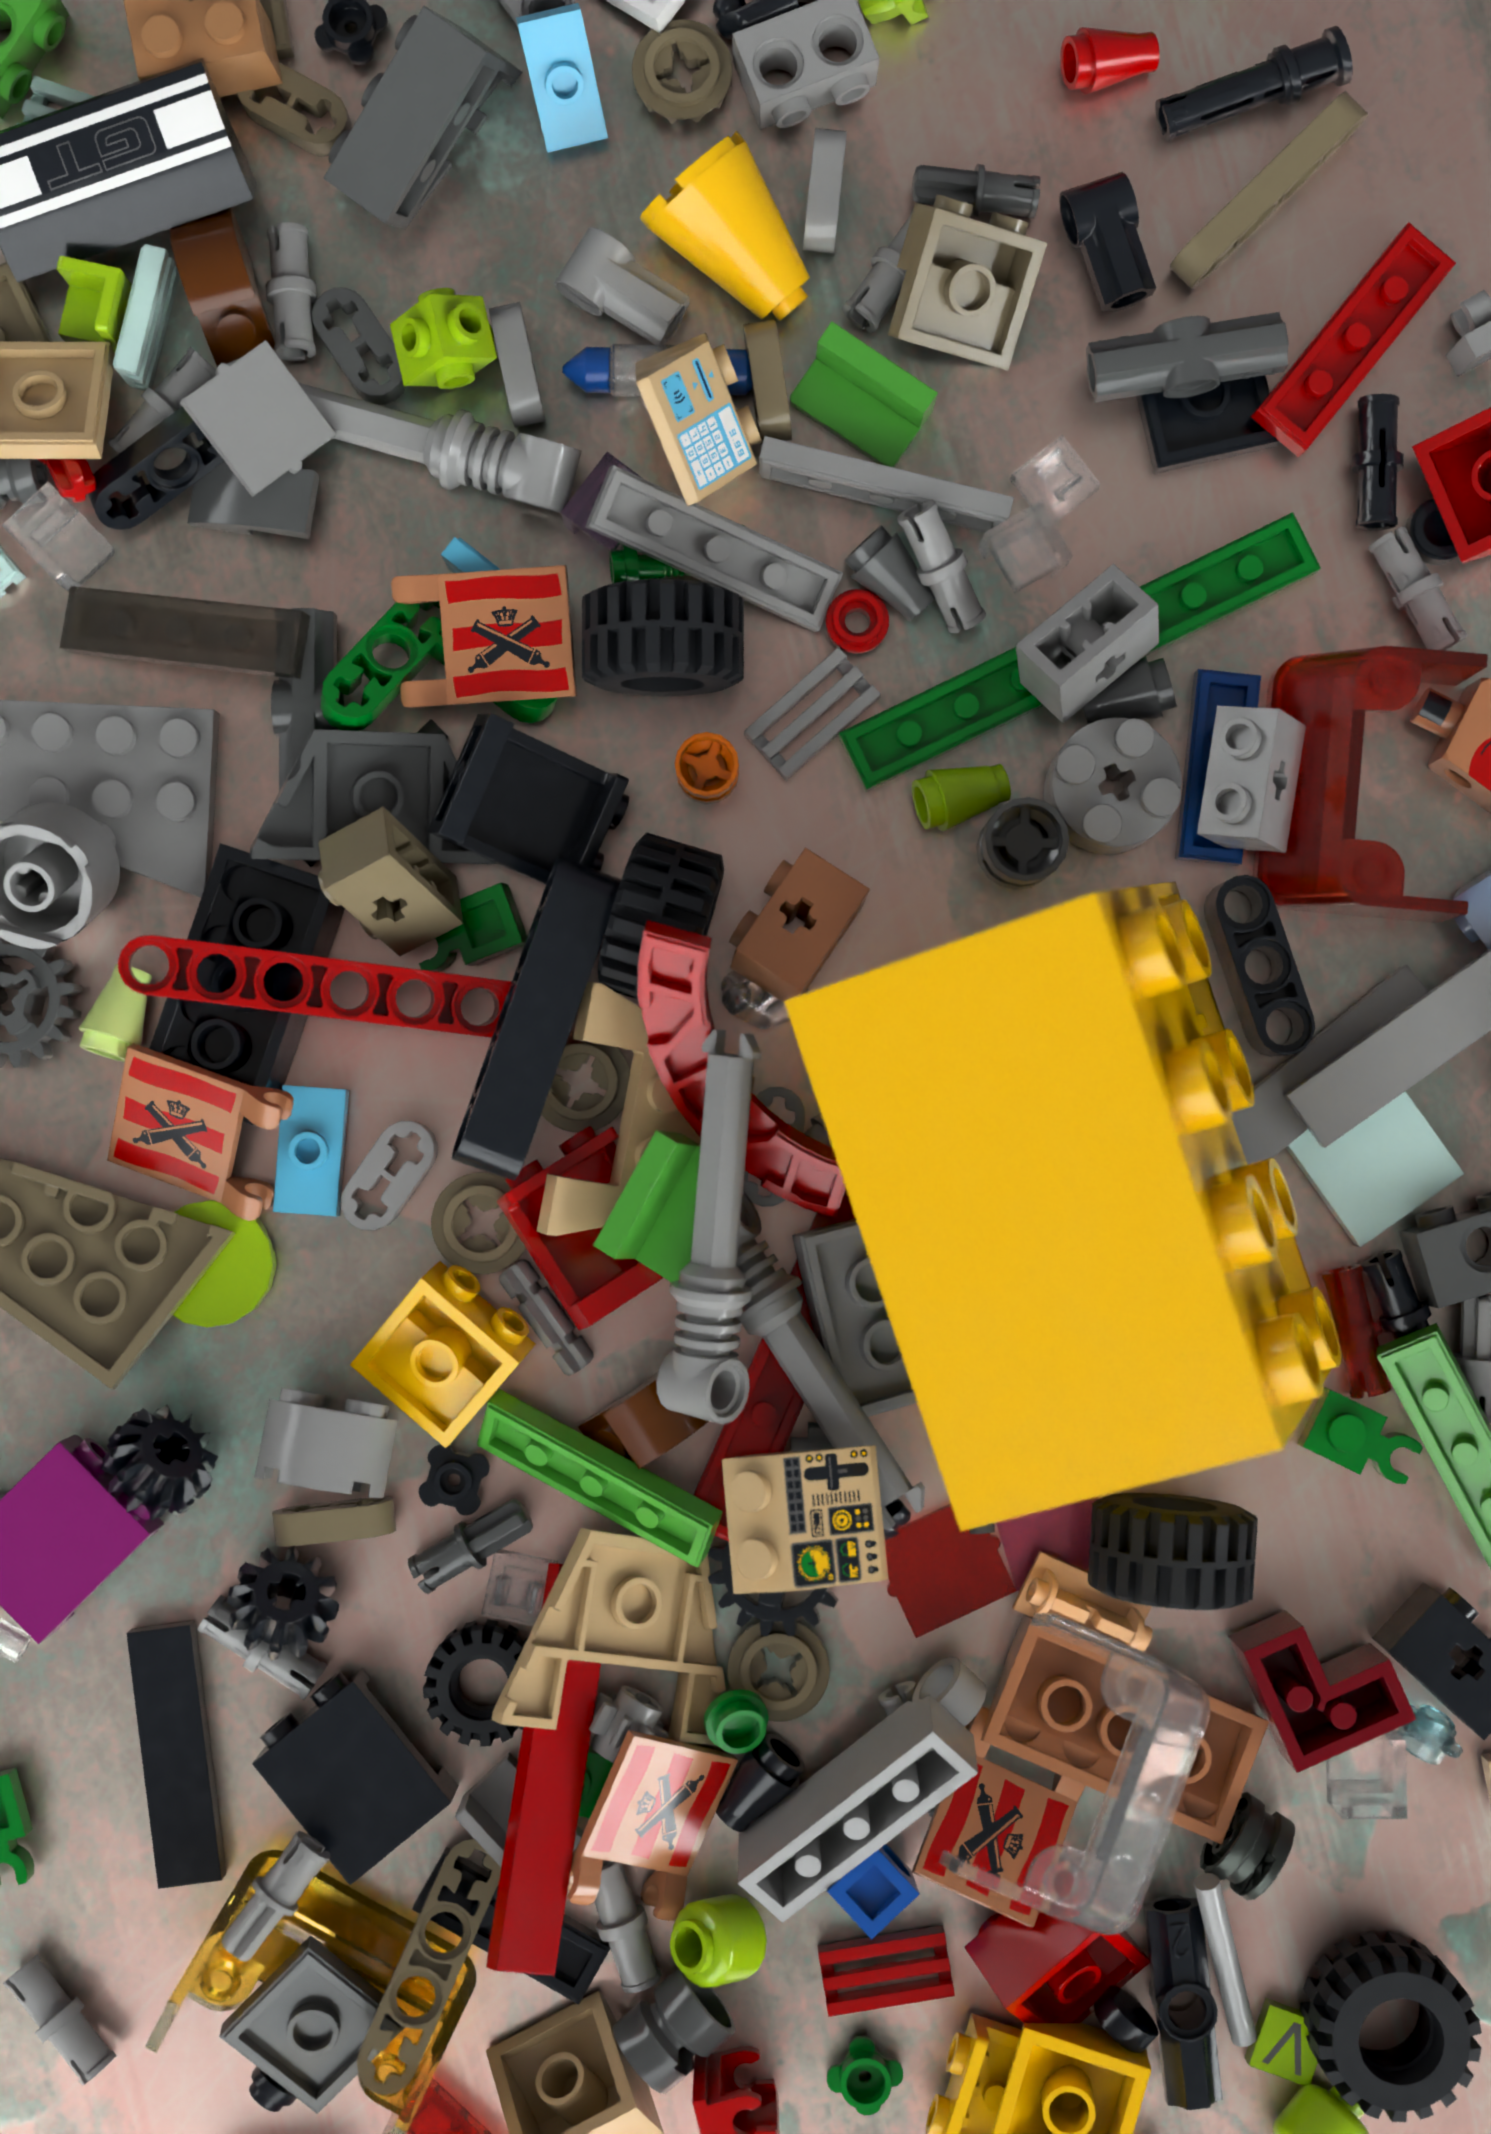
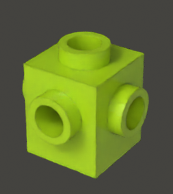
M452 288L428 290L418 296V303L390 324L404 386H433L441 389L460 388L472 383L475 380V373L497 358L493 329L488 321L483 296L456 295L455 290Z

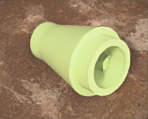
M115 964L110 979L78 1028L84 1033L79 1046L97 1055L125 1062L127 1047L133 1043L141 1046L147 995L135 992L124 984L118 971V964ZM131 967L134 976L139 981L150 984L152 975Z

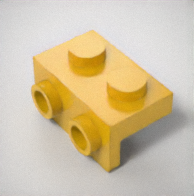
M971 2013L965 2034L956 2032L951 2041L947 2055L946 2071L952 2074L945 2096L935 2094L931 2102L926 2121V2134H992L1021 2029Z

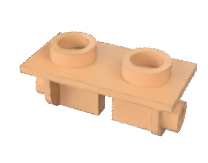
M1039 1551L1012 1606L1014 1610L1124 1658H1127L1128 1654L1134 1649L1141 1652L1145 1651L1150 1644L1153 1634L1152 1628L1144 1625V1621L1152 1606L1126 1602L1107 1596L1088 1584L1087 1571L1042 1551Z

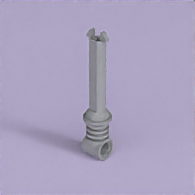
M234 360V361H232V362H230V363H227V365L230 366V365H232L234 362H236L237 360ZM298 383L337 434L333 439L425 464L430 474L435 478H439L440 485L444 489L452 490L460 485L470 486L472 484L475 489L481 491L487 488L490 493L496 495L503 492L506 498L566 514L581 450L532 435L520 433L515 437L514 432L503 430L500 433L499 428L494 426H487L485 429L483 423L475 421L470 411L463 409L458 410L455 415L446 414L435 421Z
M712 1030L702 1045V1052H708L691 1261L679 1271V1280L672 1281L669 1290L677 1300L676 1309L684 1313L677 1315L675 1318V1326L683 1330L674 1333V1343L680 1346L675 1347L664 1358L656 1381L657 1395L661 1404L666 1409L719 1424H727L736 1419L747 1402L750 1389L749 1374L746 1366L738 1360L739 1354L732 1350L738 1349L740 1346V1338L734 1335V1333L741 1331L742 1324L739 1319L734 1317L742 1315L743 1306L752 1299L753 1289L745 1286L746 1276L737 1267V1253L754 1059H761V1050L753 1034H740L739 1055L724 1053L726 1030Z
M743 1191L737 1267L746 1276L745 1286L753 1289L752 1299L743 1306L742 1315L734 1318L742 1322L748 1334L763 1337L833 1448L876 1445L883 1528L889 1530L896 1523L885 1506L905 1495L914 1511L918 1513L924 1508L925 1486L922 1482L915 1486L911 1485L800 1313L803 1298L797 1287L803 1283L798 1276L787 1274L783 1267L777 1271L773 1268L772 1265L778 1259L775 1254L766 1257L763 1251L770 1247L766 1240L759 1244L755 1240V1237L761 1234V1220L752 1201Z

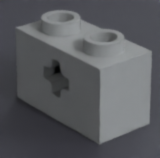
M1112 564L1015 645L1020 683L1062 723L1066 722L1159 644L1158 604L1116 565Z
M1217 706L1197 830L1198 835L1225 848L1286 853L1306 729L1304 724L1279 708Z

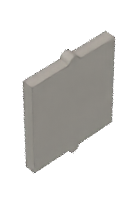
M266 340L232 365L220 364L215 371V377L180 402L252 497L286 472L298 473L302 468L301 461L337 435Z

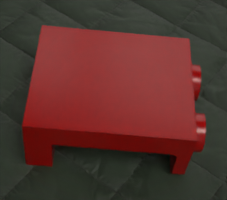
M591 1126L575 1134L558 1146L564 1157L543 1169L538 1159L524 1166L516 1180L505 1179L511 1190L496 1201L579 1331L593 1325L663 1279L662 1276L636 1259H613L593 1246L603 1227L559 1236L545 1235L537 1232L547 1174L605 1184L610 1182L616 1151L614 1141L619 1138L613 1126L599 1135H596Z

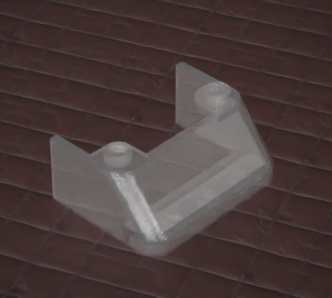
M1034 1613L1031 1626L1107 1658L1100 1683L1102 1697L1113 1713L1132 1722L1084 1852L1065 1845H1055L1044 1849L1032 1861L1023 1884L943 1850L939 1863L956 1875L1053 1917L1100 1934H1119L1127 1930L1135 1922L1141 1910L1210 1719L1209 1699L1204 1689L1197 1682L1143 1651L1060 1615Z

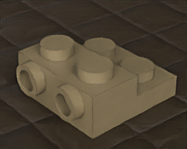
M937 194L933 207L915 203L897 264V268L906 270V274L888 335L903 341L1008 370L1048 242L1025 236L1029 223L1006 215L992 212L989 224L971 219L970 216L974 205Z

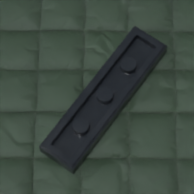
M195 1620L133 1628L126 1634L158 1889L222 1881L227 1873Z

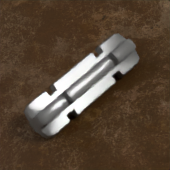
M525 1259L520 1260L502 1272L499 1276V1281L511 1299L515 1296L521 1303L517 1308L546 1349L550 1346L553 1348L555 1354L552 1357L563 1373L568 1376L573 1375L592 1361L594 1357L593 1351L582 1336L577 1338L572 1330L576 1327L547 1286L542 1289L537 1281L541 1278L530 1262Z

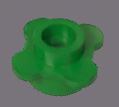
M867 2036L853 2038L849 2043V2053L840 2064L832 2065L827 2071V2084L830 2090L835 2093L842 2092L847 2103L856 2108L857 2112L862 2115L877 2113L881 2105L888 2099L891 2088L898 2086L903 2080L901 2063L894 2058H885L875 2049L873 2040ZM864 2070L869 2071L871 2074L870 2079L866 2081L859 2078L860 2072Z

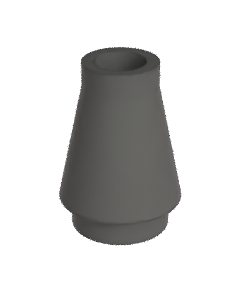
M882 525L871 533L844 560L854 571L850 576L899 611L908 622L913 620L935 599L929 586L921 584L916 573L917 566L898 533L891 536Z
M1145 656L1138 660L1083 707L1087 723L1090 724L1106 718H1135L1141 720L1163 718L1162 711L1177 707L1164 659L1160 658L1148 662Z

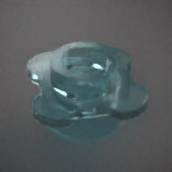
M1422 1704L1419 1709L1411 1705L1417 1720L1398 1728L1395 1733L1398 1742L1409 1753L1430 1764H1441L1446 1755L1459 1758L1463 1749L1455 1741L1454 1737L1457 1732L1453 1721L1446 1714L1430 1705Z

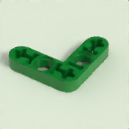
M396 602L328 673L323 682L320 708L323 717L331 726L347 731L365 729L400 694L401 684L405 681H412L433 657L445 666L441 615L440 619L435 616L428 618L420 627L418 637L411 631L417 623L420 608L425 611L430 610L433 606L440 609L439 602L420 604ZM380 644H396L407 653L409 660L401 667L387 668L375 660L372 652ZM364 674L370 682L364 687L361 705L356 702H351L346 707L338 703L340 692L345 695L352 694L362 683ZM558 698L492 703L520 722L535 723L543 721L551 715Z

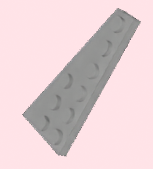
M0 700V821H6L23 807L30 804L58 802L76 807L95 820L106 823L112 829L116 837L115 848L120 867L201 898L212 869L219 713L214 709Z

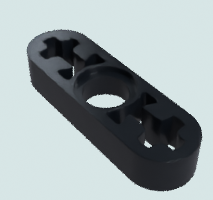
M182 406L99 468L93 474L97 483L96 489L89 493L88 496L98 519L104 525L118 530L133 528L216 468L224 460ZM194 432L198 441L202 440L203 444L196 447L190 433ZM181 448L186 451L184 461L173 469L162 470L154 466L155 458L165 449ZM144 470L150 484L146 485L143 477L137 476L138 472ZM116 491L125 496L130 494V497L123 502L116 497L109 498Z

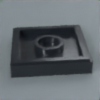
M1266 375L1220 382L1218 387L1209 392L1186 398H1167L1163 396V392L1136 396L1154 474L1276 447L1279 441L1250 417L1270 393Z

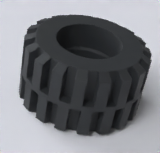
M676 579L624 581L593 590L582 597V678L587 683L606 691L641 696L700 695L722 691L736 685L744 678V600L739 594L721 586Z
M648 832L643 835L635 844L630 854L612 907L597 968L600 984L607 986L616 993L638 999V960L647 920L707 936L724 875L722 855Z
M1121 1493L1096 1500L1092 1503L1088 1584L1115 1599L1162 1608L1218 1610L1247 1603L1253 1599L1258 1518L1240 1506L1192 1496L1159 1493Z
M1374 1931L1360 1933L1361 1944L1352 1946L1347 1938L1334 1944L1340 1952L1335 1958L1330 1960L1323 1954L1315 1963L1321 1974L1318 1979L1307 1976L1303 1987L1311 2002L1300 2003V2012L1304 2017V2024L1309 2032V2035L1306 2036L1309 2047L1332 2086H1335L1340 2096L1351 2106L1358 2103L1364 2114L1376 2119L1379 2118L1384 2109L1392 2122H1406L1407 2111L1413 2110L1421 2120L1434 2115L1430 2105L1439 2100L1447 2108L1457 2100L1451 2091L1456 2084L1459 2083L1467 2088L1474 2076L1467 2067L1468 2061L1479 2062L1482 2048L1473 2036L1482 2032L1480 2020L1471 2010L1475 2005L1470 1996L1437 1955L1434 1956L1425 1945L1415 1939L1409 1944L1400 1933L1387 1931L1385 1941L1382 1942ZM1393 1999H1410L1419 2003V2015L1415 2028L1402 2043L1385 2050H1371L1359 2046V2034L1362 2024L1368 2014L1378 2005Z

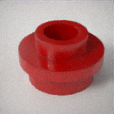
M852 589L838 595L830 604L826 615V630L831 641L841 650L853 654H862L875 649L884 640L889 627V614L883 601L874 593L863 589ZM852 613H861L867 617L869 627L861 633L851 632L846 627V617Z

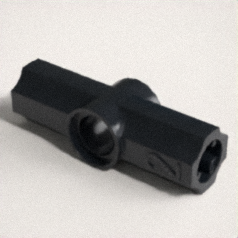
M1180 1895L1156 1897L1155 1900L1143 1904L1151 1971L1149 1996L1155 2009L1156 2025L1158 2028L1164 2097L1168 2106H1178L1186 2110L1210 2108L1213 2103L1223 2100L1215 2033L1218 2009L1210 1988L1204 1925L1197 1898H1187ZM1190 1991L1197 1994L1194 2004L1183 2011L1169 2009L1172 1998L1178 1993Z

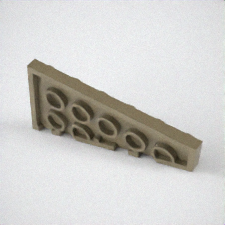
M0 1158V1307L107 1387L115 1390L235 1233L37 1168Z

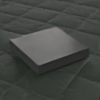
M310 1935L222 2023L219 2037L318 2114L358 2075L356 2062L358 2051L383 1993ZM399 2007L400 2011L407 2015V2013ZM389 2014L384 2016L380 2025L382 2029H392L394 2031L389 2043L405 2028ZM372 2049L368 2060L372 2061L381 2051Z

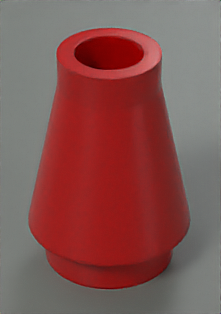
M1081 27L1076 35L1066 36L1062 42L1060 64L1064 83L1069 90L1080 89L1083 94L1088 95L1137 75L1155 72L1160 58L1159 43L1154 32L1134 33Z

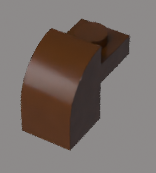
M232 207L171 228L170 240L178 272L193 315L198 317L216 366L218 367L222 363L227 364L243 357L265 340L274 350L275 335L255 284L253 263Z
M657 1372L634 1391L591 1416L578 1428L583 1435L634 1462L640 1469L677 1446L709 1421L666 1409L661 1404L657 1395Z

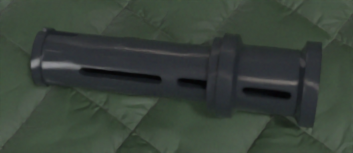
M1338 26L1324 29L1322 38L1292 49L1287 45L1275 47L1268 54L1267 60L1198 85L1182 93H1176L1156 100V117L1162 135H1165V139L1169 141L1189 133V131L1205 125H1211L1265 103L1268 104L1277 100L1280 104L1286 103L1291 105L1300 101L1302 93L1332 82L1337 86L1350 83L1353 76V64L1346 37Z

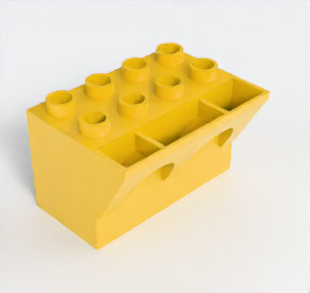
M1176 881L1094 892L784 1001L960 1531L1283 1450L1313 1399L1322 1396L1323 1383L1332 1368L1341 1365L1340 1344L1332 1315L1321 1291L1311 1285L1295 1238L1298 1233V1223L1285 1177L1278 1163L1272 1157L1251 1164L1246 1162L1232 1120V1112L1254 1106L1253 1084L1244 1054L1235 1035L1230 1029H1225L1208 979L1211 976L1212 969L1202 929L1190 904L1186 900L1181 899Z

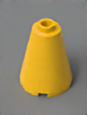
M738 131L731 138L728 135L685 169L675 179L677 183L669 191L671 196L665 200L659 194L640 216V219L650 231L761 320L772 312L780 322L809 297L801 287L810 279L808 271L753 155Z

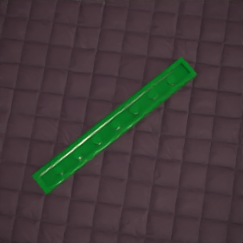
M1292 512L1140 586L1158 604L1159 644L1143 657L1316 574L1321 567L1294 513ZM1016 647L839 732L838 737L865 792L1044 705L1020 683Z

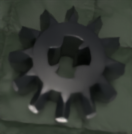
M168 1405L157 1409L153 1415L142 1408L140 1411L133 1413L125 1424L118 1426L108 1438L109 1443L107 1444L109 1451L103 1457V1464L100 1469L114 1475V1478L109 1482L108 1493L124 1492L129 1497L126 1512L136 1510L142 1504L145 1505L151 1521L162 1517L167 1511L174 1516H178L186 1512L193 1505L194 1500L200 1499L209 1490L210 1482L213 1480L209 1473L215 1468L218 1456L204 1449L209 1443L208 1440L211 1432L195 1433L190 1428L192 1414L184 1416L177 1421L174 1419Z
M295 1546L288 1548L283 1561H279L276 1555L267 1548L261 1552L259 1567L245 1562L239 1568L237 1576L241 1584L231 1586L227 1597V1602L234 1608H237L230 1615L229 1625L231 1630L249 1629L244 1639V1646L247 1651L256 1648L262 1641L268 1643L267 1653L271 1661L279 1658L283 1645H288L291 1652L297 1658H300L306 1654L308 1640L317 1643L324 1642L329 1633V1627L326 1622L336 1619L339 1611L338 1602L330 1598L337 1586L335 1576L317 1577L322 1566L319 1556L310 1559L305 1565L298 1563L299 1553ZM278 1596L291 1599L289 1604L290 1610H282L275 1607Z

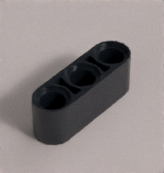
M1249 875L1235 876L1210 891L1205 900L1204 914L1247 1041L1258 1053L1270 1057L1296 1054L1306 1048L1313 1039L1315 1022L1273 895L1268 886L1257 877ZM1230 890L1244 893L1251 902L1252 912L1246 923L1235 922L1225 911L1224 902ZM1252 950L1262 951L1271 961L1272 973L1265 984L1254 982L1246 972V958ZM1274 1010L1284 1012L1292 1022L1293 1030L1291 1037L1283 1045L1272 1041L1266 1031L1267 1018Z

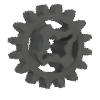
M0 937V1026L4 1025L9 1034L15 1035L18 1041L14 1042L0 1041V1068L4 1066L8 1055L14 1068L29 1067L30 1052L39 1059L49 1060L53 1057L52 1048L48 1043L51 1039L69 1042L72 1038L62 1024L65 1018H81V1011L75 1007L68 1006V997L81 993L82 986L67 983L63 978L74 967L70 960L59 959L51 961L56 946L47 949H30L14 945ZM20 957L35 967L30 970L24 969L15 974L10 965L4 964L2 959ZM6 988L18 989L19 994L11 1000L15 1008L14 1011L1 1010V1005L8 1000ZM49 996L48 1010L43 1019L42 1012L45 999Z

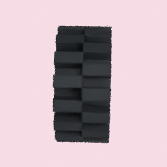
M487 1619L485 1625H477V1621L466 1623L463 1629L459 1631L454 1629L446 1636L442 1644H439L424 1675L427 1678L423 1686L424 1699L429 1698L430 1705L427 1711L432 1720L436 1717L440 1719L442 1724L439 1730L448 1736L453 1731L460 1735L459 1743L469 1746L471 1739L480 1740V1747L491 1746L493 1740L501 1738L503 1743L511 1739L518 1728L520 1730L523 1729V1726L503 1725L493 1721L492 1714L496 1703L489 1706H480L470 1702L463 1695L459 1684L461 1670L468 1663L477 1659H489L496 1662L503 1668L507 1678H509L528 1639L527 1637L523 1641L517 1636L519 1629L510 1624L507 1629L498 1627L497 1620Z

